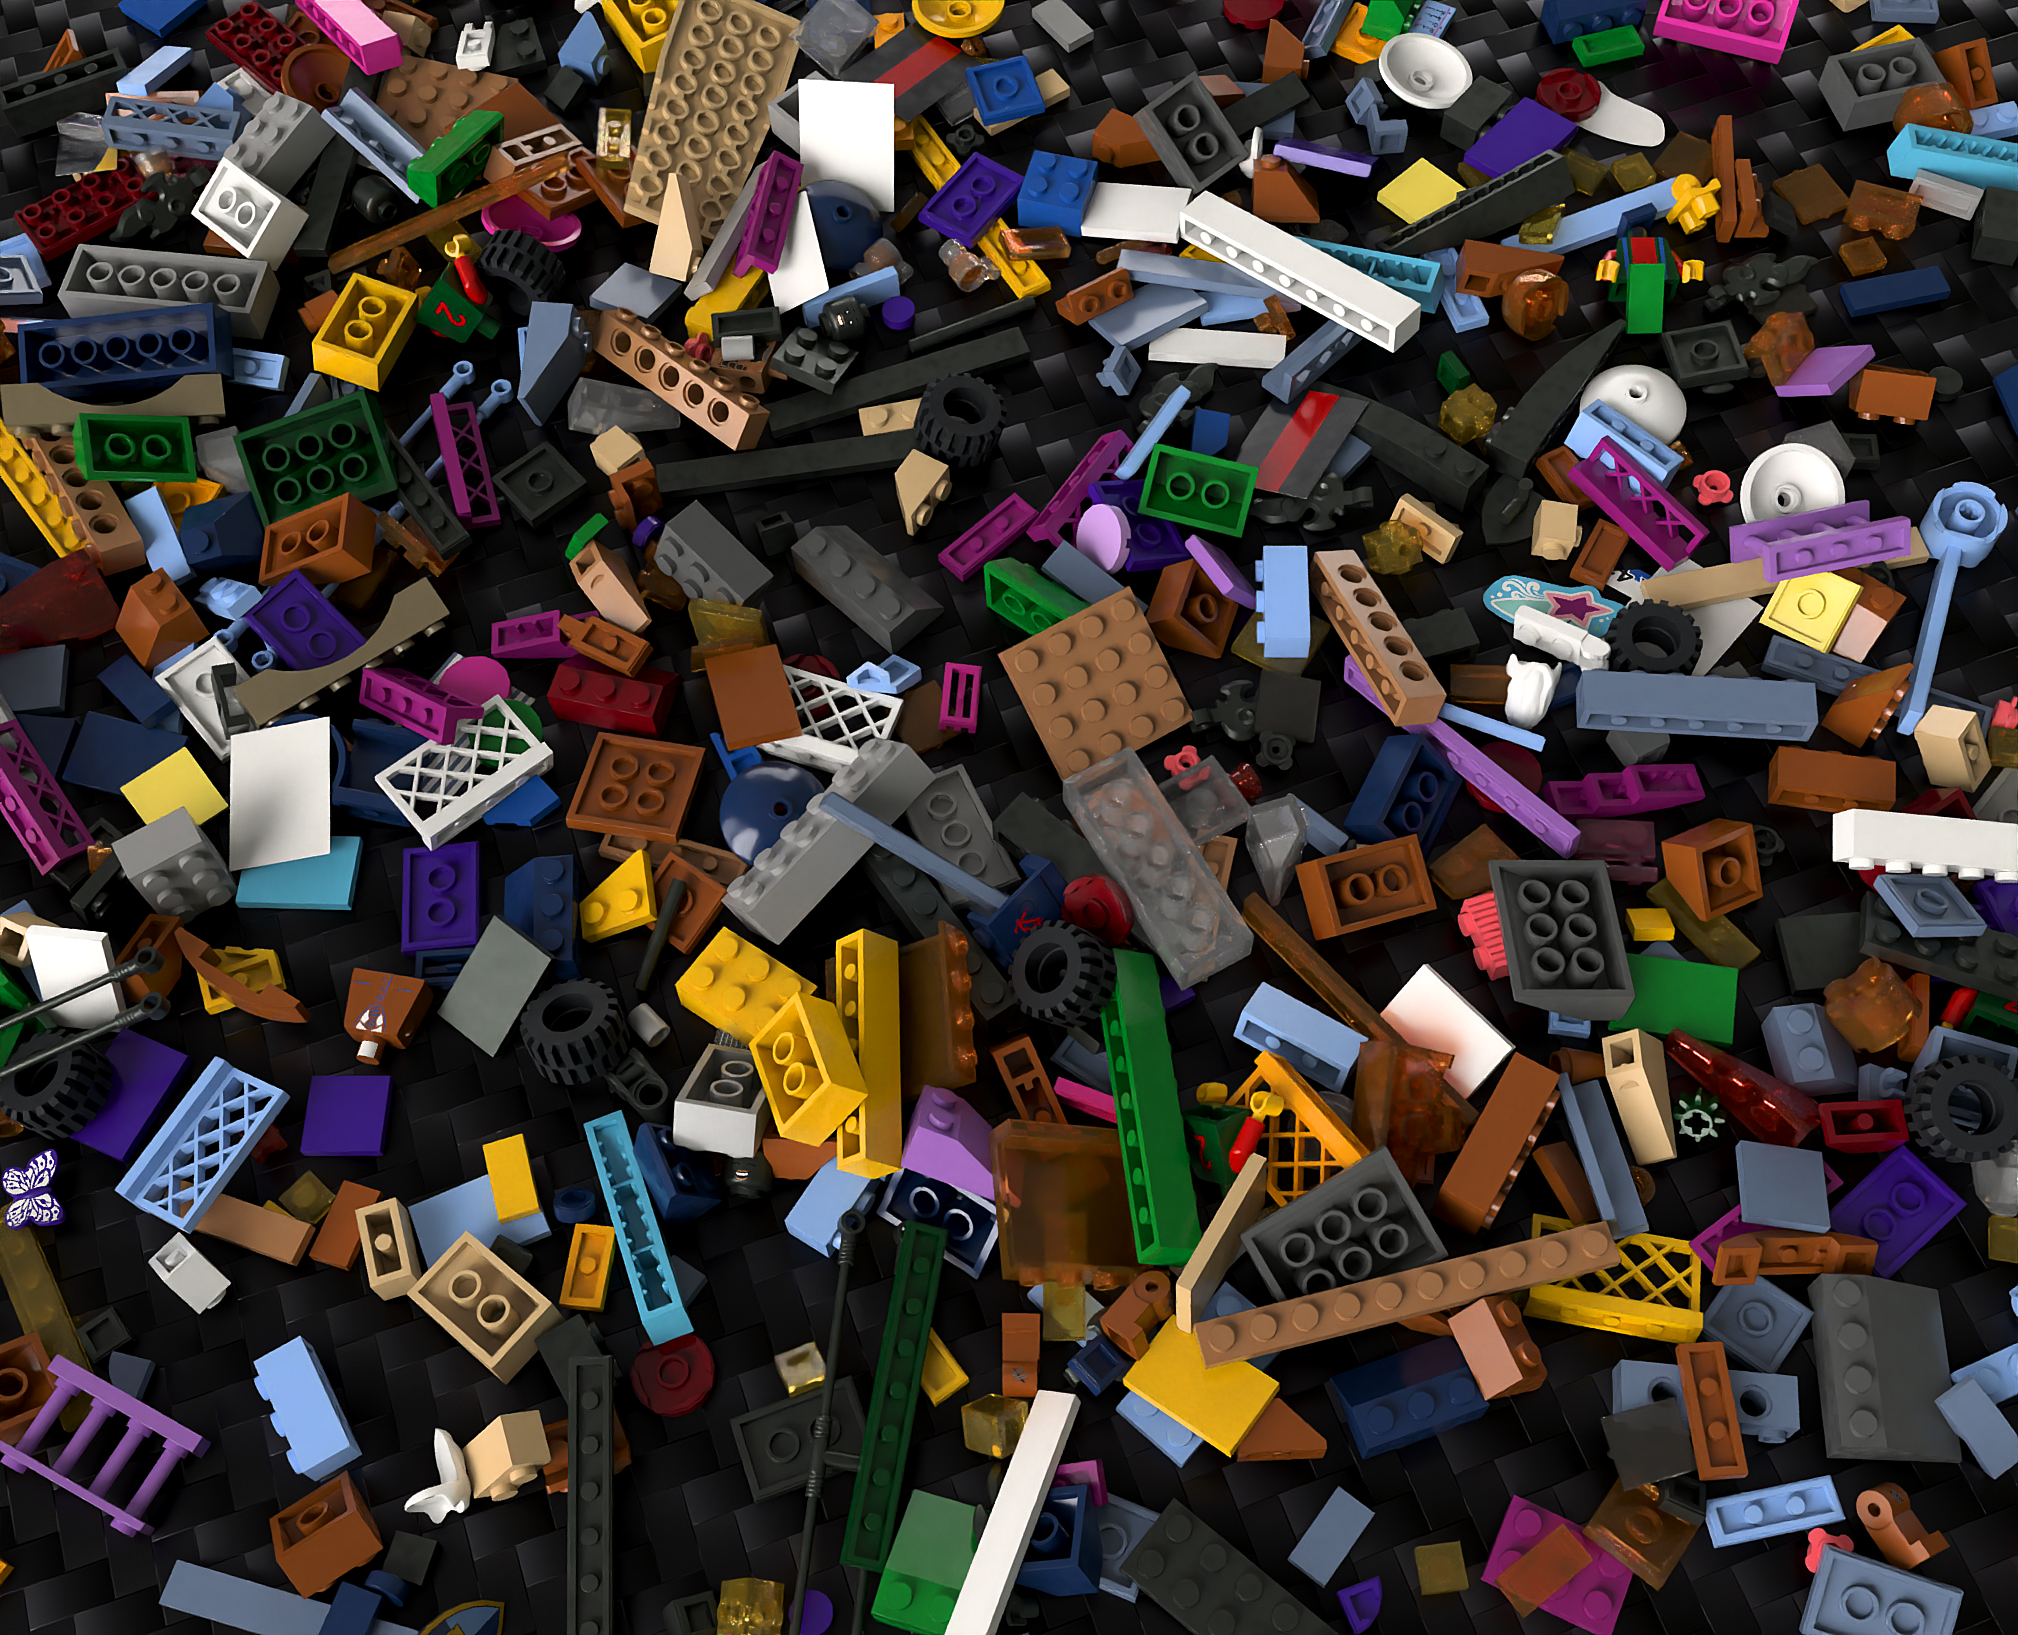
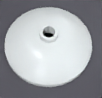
M1422 33L1398 35L1386 43L1380 54L1379 69L1388 87L1402 100L1417 107L1426 109L1449 108L1472 84V71L1464 56L1446 41L1432 35Z
M1632 364L1610 368L1594 377L1583 391L1579 406L1580 415L1582 410L1597 399H1600L1666 446L1671 444L1680 434L1687 412L1685 397L1673 379L1652 367ZM1635 395L1639 396L1640 398H1633L1631 396Z
M1800 443L1782 444L1763 452L1748 468L1741 486V509L1746 523L1845 504L1843 480L1835 464L1818 449ZM1779 495H1782L1784 498L1783 506L1778 503Z

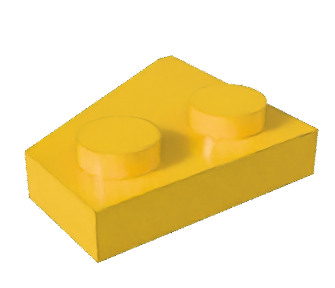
M643 849L637 850L579 904L582 937L584 940L593 943L658 919L650 855Z
M226 946L225 950L213 949L222 960L216 968L257 994H260L269 982L281 990L287 989L279 957L274 950L255 948L254 950L247 951L241 947ZM197 972L205 1009L210 1015L237 1007L221 997Z

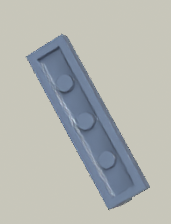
M358 87L349 89L340 106L324 109L321 117L416 204L425 202L408 188L407 167L415 157H422L427 150Z
M111 96L101 125L108 148L220 161L224 156L225 150L237 140L242 115L241 112ZM118 109L132 110L134 112L126 117L116 116ZM156 113L164 114L166 116L165 118L159 121H153L147 118ZM188 117L199 120L191 125L181 124L180 122ZM221 121L230 122L228 130L214 128L212 125Z
M1330 319L1263 376L1261 386L1286 404H1289L1303 389L1311 385L1365 337Z
M1567 1072L1559 1074L1561 1076L1557 1082L1558 1091L1562 1092L1560 1100L1601 1222L1607 1221L1613 1240L1649 1231V1225L1598 1079L1571 1086Z

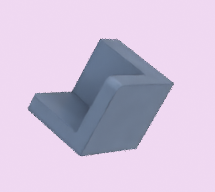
M1369 104L1366 128L1372 155L1404 152L1408 133L1406 119L1380 120L1377 105Z

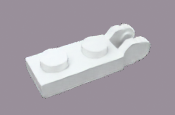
M492 21L485 22L484 28L476 30L473 23L465 24L464 31H461L456 53L458 69L468 68L470 71H479L486 66H490L496 38Z
M1521 605L1515 612L1513 638L1520 640L1526 645L1534 646L1553 654L1561 660H1567L1578 666L1580 665L1581 671L1596 668L1609 670V661H1607L1611 654L1609 643L1588 634V631L1526 605Z

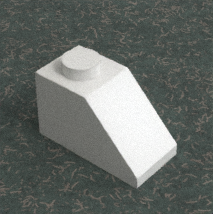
M180 1232L148 1261L164 1283L198 1314L206 1307L209 1309L218 1304L225 1296L226 1288L231 1284L224 1274Z

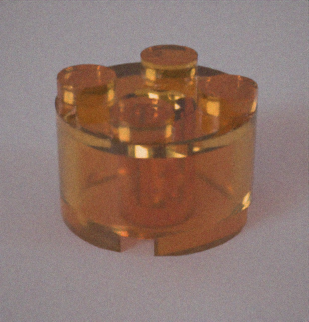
M1949 82L1932 83L1921 88L1918 86L1911 87L1903 94V101L1897 107L1893 116V128L1898 135L1907 123L1969 135L1974 125L1970 111Z
M1877 957L1863 962L1857 972L1845 980H1834L1823 991L1824 996L1827 998L1823 1006L1825 1007L1824 1016L1856 1053H1861V1048H1867L1870 1053L1892 1045L1911 1029L1906 1023L1914 1014L1919 1019L1923 1010L1922 1002L1889 964L1882 963Z

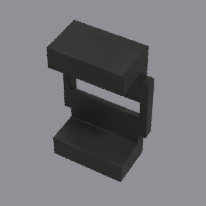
M235 662L211 666V683L226 740H230L231 735L249 732L250 728L247 713L230 716L224 687L236 686L237 670Z

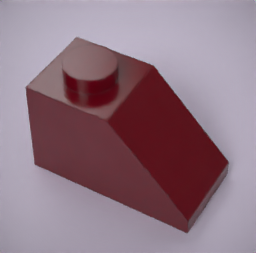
M1901 1099L1831 1102L1818 1105L1825 1142L1828 1147L1849 1154L1889 1152L1910 1140Z

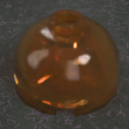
M1534 269L1522 272L1504 290L1501 310L1508 327L1516 334L1531 341L1543 339L1555 329L1556 326L1552 322L1556 319L1557 315L1563 317L1567 309L1569 286L1567 282L1561 280V277L1545 270Z

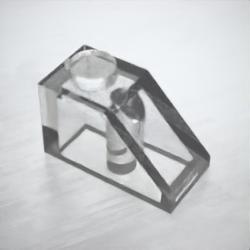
M233 426L195 436L197 451L193 453L198 471H204L210 481L223 484L227 491L233 494L249 491L250 487L232 436L239 434L237 427Z

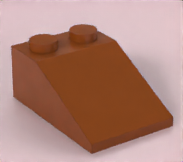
M348 492L266 526L258 583L262 586H276L296 568L312 584L344 583L371 572L377 514Z
M1417 834L1295 865L1315 941L1437 909Z

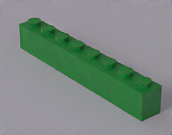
M1112 948L1111 951H1113L1115 959L1111 964L1117 966V975L1113 976L1112 982L1116 983L1114 992L1110 991L1107 998L1110 999L1107 1007H1100L1138 1263L1182 1268L1190 1260L1203 1237V1233L1199 1226L1196 1208L1197 1196L1193 1190L1190 1156L1186 1149L1183 1131L1184 1119L1180 1113L1177 1095L1178 1084L1174 1077L1171 1060L1172 1049L1171 1044L1168 1042L1165 1024L1166 1013L1162 1006L1159 988L1160 977L1156 971L1154 955Z

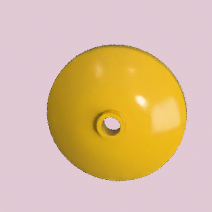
M912 0L913 14L922 27L936 35L954 39L972 37L988 30L1000 19L1005 8V0Z

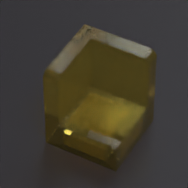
M992 1393L962 1406L965 1445L970 1450L1001 1459L1014 1453L1029 1415L1028 1403Z

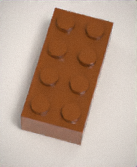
M1515 1052L1445 1179L1430 1212L1431 1215L1475 1238L1481 1226L1489 1230L1562 1093L1554 1089L1561 1075Z

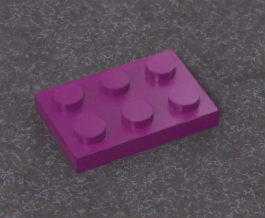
M1513 1495L1480 1580L1595 1635H1612L1640 1553Z

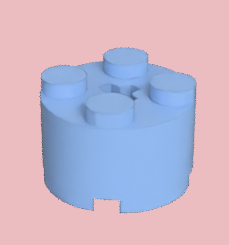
M1957 482L1950 488L1940 490L1936 494L1919 527V533L1930 554L1929 558L1940 560L1947 546L1951 545L1960 548L1962 551L1959 566L1966 568L1976 567L1990 553L2007 524L2008 513L2004 503L2000 506L1994 498L1996 494L1991 489L1974 482Z

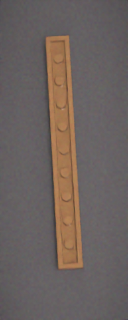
M1602 1221L1195 1323L1193 1329L1205 1370L1473 1303L1483 1297L1508 1294L1615 1267L1620 1264L1621 1258L1607 1221Z

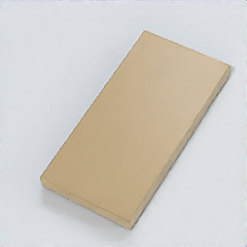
M1254 1152L1252 1155L1250 1154L1176 1282V1324L1178 1329L1189 1334L1193 1332L1194 1324L1198 1323L1243 1243L1238 1234L1253 1226L1265 1204L1267 1158Z

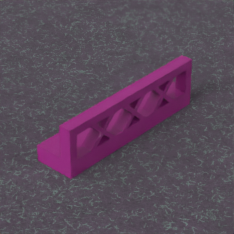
M774 150L758 175L732 273L739 278L743 277L751 265L770 274H774L779 266L804 164Z
M444 392L430 394L432 416L456 518L465 530L500 525L501 518L473 401L446 405ZM468 414L469 422L461 431L451 425L450 416ZM463 441L476 448L475 453L469 460L457 452V448ZM470 470L483 477V481L476 490L464 482V477ZM485 489H486L487 496L484 495V494H482ZM476 500H479L490 507L491 514L472 517L471 507Z
M1122 430L1102 435L1026 531L1034 542L1049 539L1058 548L1064 540L1058 531L1064 523H1073V540L1069 544L1077 549L1076 535L1079 522L1082 519L1080 503L1083 499H1091L1087 491L1090 483L1100 481L1099 479L1103 474L1111 475V481L1121 480L1114 475L1119 467L1118 454L1122 449L1128 454L1134 446L1133 442ZM1147 459L1144 460V462L1141 464V466H1140L1139 469L1136 471V473H1134L1129 479H1133V478H1134V476L1137 474V472L1140 470V468L1144 465V463L1147 461Z
M1608 435L1601 438L1587 459L1574 465L1567 474L1586 495L1667 572L1689 560L1710 533L1702 523ZM1605 450L1614 458L1615 469L1607 468L1599 460ZM1627 476H1633L1639 482L1641 493H1634L1628 487ZM1652 500H1659L1665 506L1666 517H1659L1654 512ZM1678 525H1685L1695 534L1689 544L1679 536Z
M363 668L359 696L360 704L441 745L454 744L458 719H483L484 707L403 668Z
M13 719L0 724V735L9 732L17 745L14 752L4 748L0 743V810L42 876L55 872L68 859L91 851L97 844L17 720ZM20 765L34 771L37 776L36 784L23 779L19 773ZM40 797L54 802L58 809L56 815L43 810L39 804ZM61 828L74 833L80 844L68 848L60 836Z

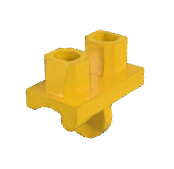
M1691 174L1679 175L1671 185V192L1677 203L1665 216L1669 225L1679 221L1686 235L1703 229L1707 224L1706 219L1721 209L1714 196L1721 187L1718 179H1712L1706 187L1701 188V184L1695 176Z

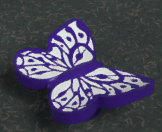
M54 1149L45 1150L30 1159L26 1170L12 1166L6 1168L2 1174L1 1183L3 1189L7 1194L14 1197V1202L8 1207L5 1215V1223L8 1228L18 1231L26 1228L32 1222L39 1226H50L63 1223L66 1220L65 1209L57 1200L56 1191L51 1187L59 1174L61 1163L60 1155Z

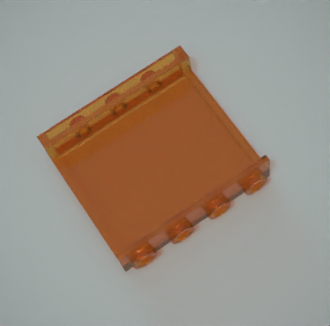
M944 920L938 922V935L898 948L901 1104L918 1100L925 1084L934 1088L941 1087L951 1090L977 1082L975 1066L977 1065L978 1058L973 1044L972 1032L975 1021L970 1007L969 995L972 984L967 970L966 957L969 949L968 941L964 932ZM836 957L825 960L827 1001L834 1003L836 1007Z
M1007 1119L988 1133L1003 1280H1019L1021 1286H1038L1045 1282L1057 1283L1058 1288L1063 1289L1089 1284L1093 1285L1095 1290L1105 1291L1119 1286L1129 1287L1140 1275L1148 1271H1159L1167 1277L1170 1276L1169 1269H1154V1265L1138 1263L1118 1129Z

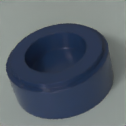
M584 1188L563 1190L553 1200L554 1215L557 1220L564 1223L586 1221L596 1211L594 1194Z
M383 1570L371 1571L363 1585V1589L385 1597L384 1604L393 1607H402L410 1593L409 1585L404 1580Z

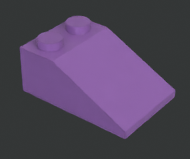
M925 1084L908 1122L900 1166L1018 1209L1021 1199L1024 1159L963 1098L956 1096L946 1088H934Z

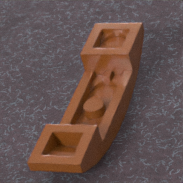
M180 926L174 932L177 942L190 964L213 990L231 1004L256 1016L280 1022L304 1023L308 1022L312 1017L299 1000L270 982L260 994L252 991L216 968L222 960L209 944Z
M1774 1229L1745 1233L1719 1244L1712 1282L1715 1286L1754 1285L1757 1275L1823 1273L1871 1276L1879 1244L1875 1240L1830 1231L1822 1234L1795 1229Z

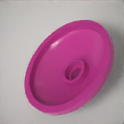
M515 194L494 197L487 201L482 209V223L491 235L497 230H516L542 242L554 253L562 252L572 247L579 241L581 236V222L573 212L549 221Z

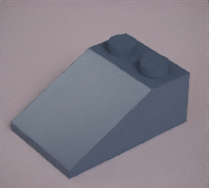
M532 301L517 399L536 425L543 426L584 367L587 353H590L592 350V333L587 330L583 318L579 316L573 304Z

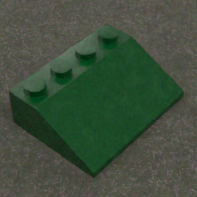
M365 390L354 392L232 436L264 530L266 526L348 492L364 503L400 490L389 435L377 398Z

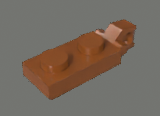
M564 614L557 624V627L563 631V635L571 639L569 645L577 652L632 678L636 676L654 650L648 641L593 615L590 618L586 617L584 622H581Z

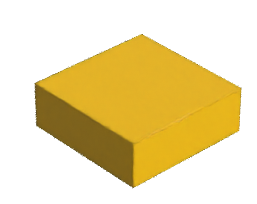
M1666 908L1626 909L1625 921L1634 941H1671L1674 939L1675 927Z

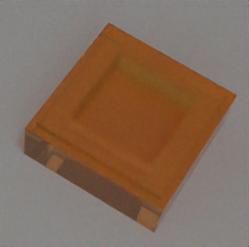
M1872 236L1841 244L1838 251L1853 277L1884 269L1887 263L1886 257Z

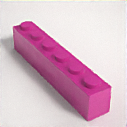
M295 0L296 5L368 76L403 65L401 52L404 51V46L397 32L394 33L384 20L381 21L372 9L364 5L362 0Z

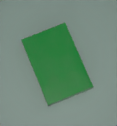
M1626 953L1636 997L1621 1021H1608L1607 1030L1626 1032L1638 1028L1653 1037L1726 1048L1731 1047L1738 978L1737 968Z

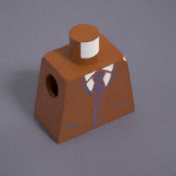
M354 968L344 1027L353 1040L361 1042L356 1055L359 1061L378 1065L385 1047L402 1050L409 1047L435 996L424 979Z

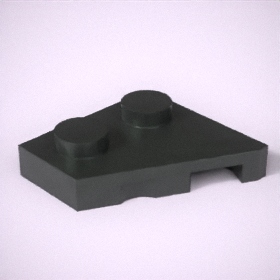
M532 17L502 24L492 53L491 63L487 67L486 72L514 78L548 69Z

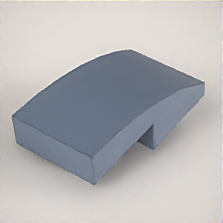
M1967 1375L1934 1400L1953 1432L1965 1440L1983 1471L1994 1480L2018 1462L2017 1434L1973 1377Z

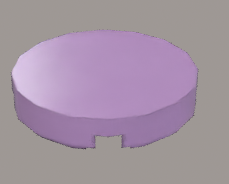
M1097 504L1091 506L1079 522L1076 535L1077 550L1108 575H1114L1118 572L1129 555L1130 548H1126L1127 539H1131V530L1127 517L1120 508L1114 505Z

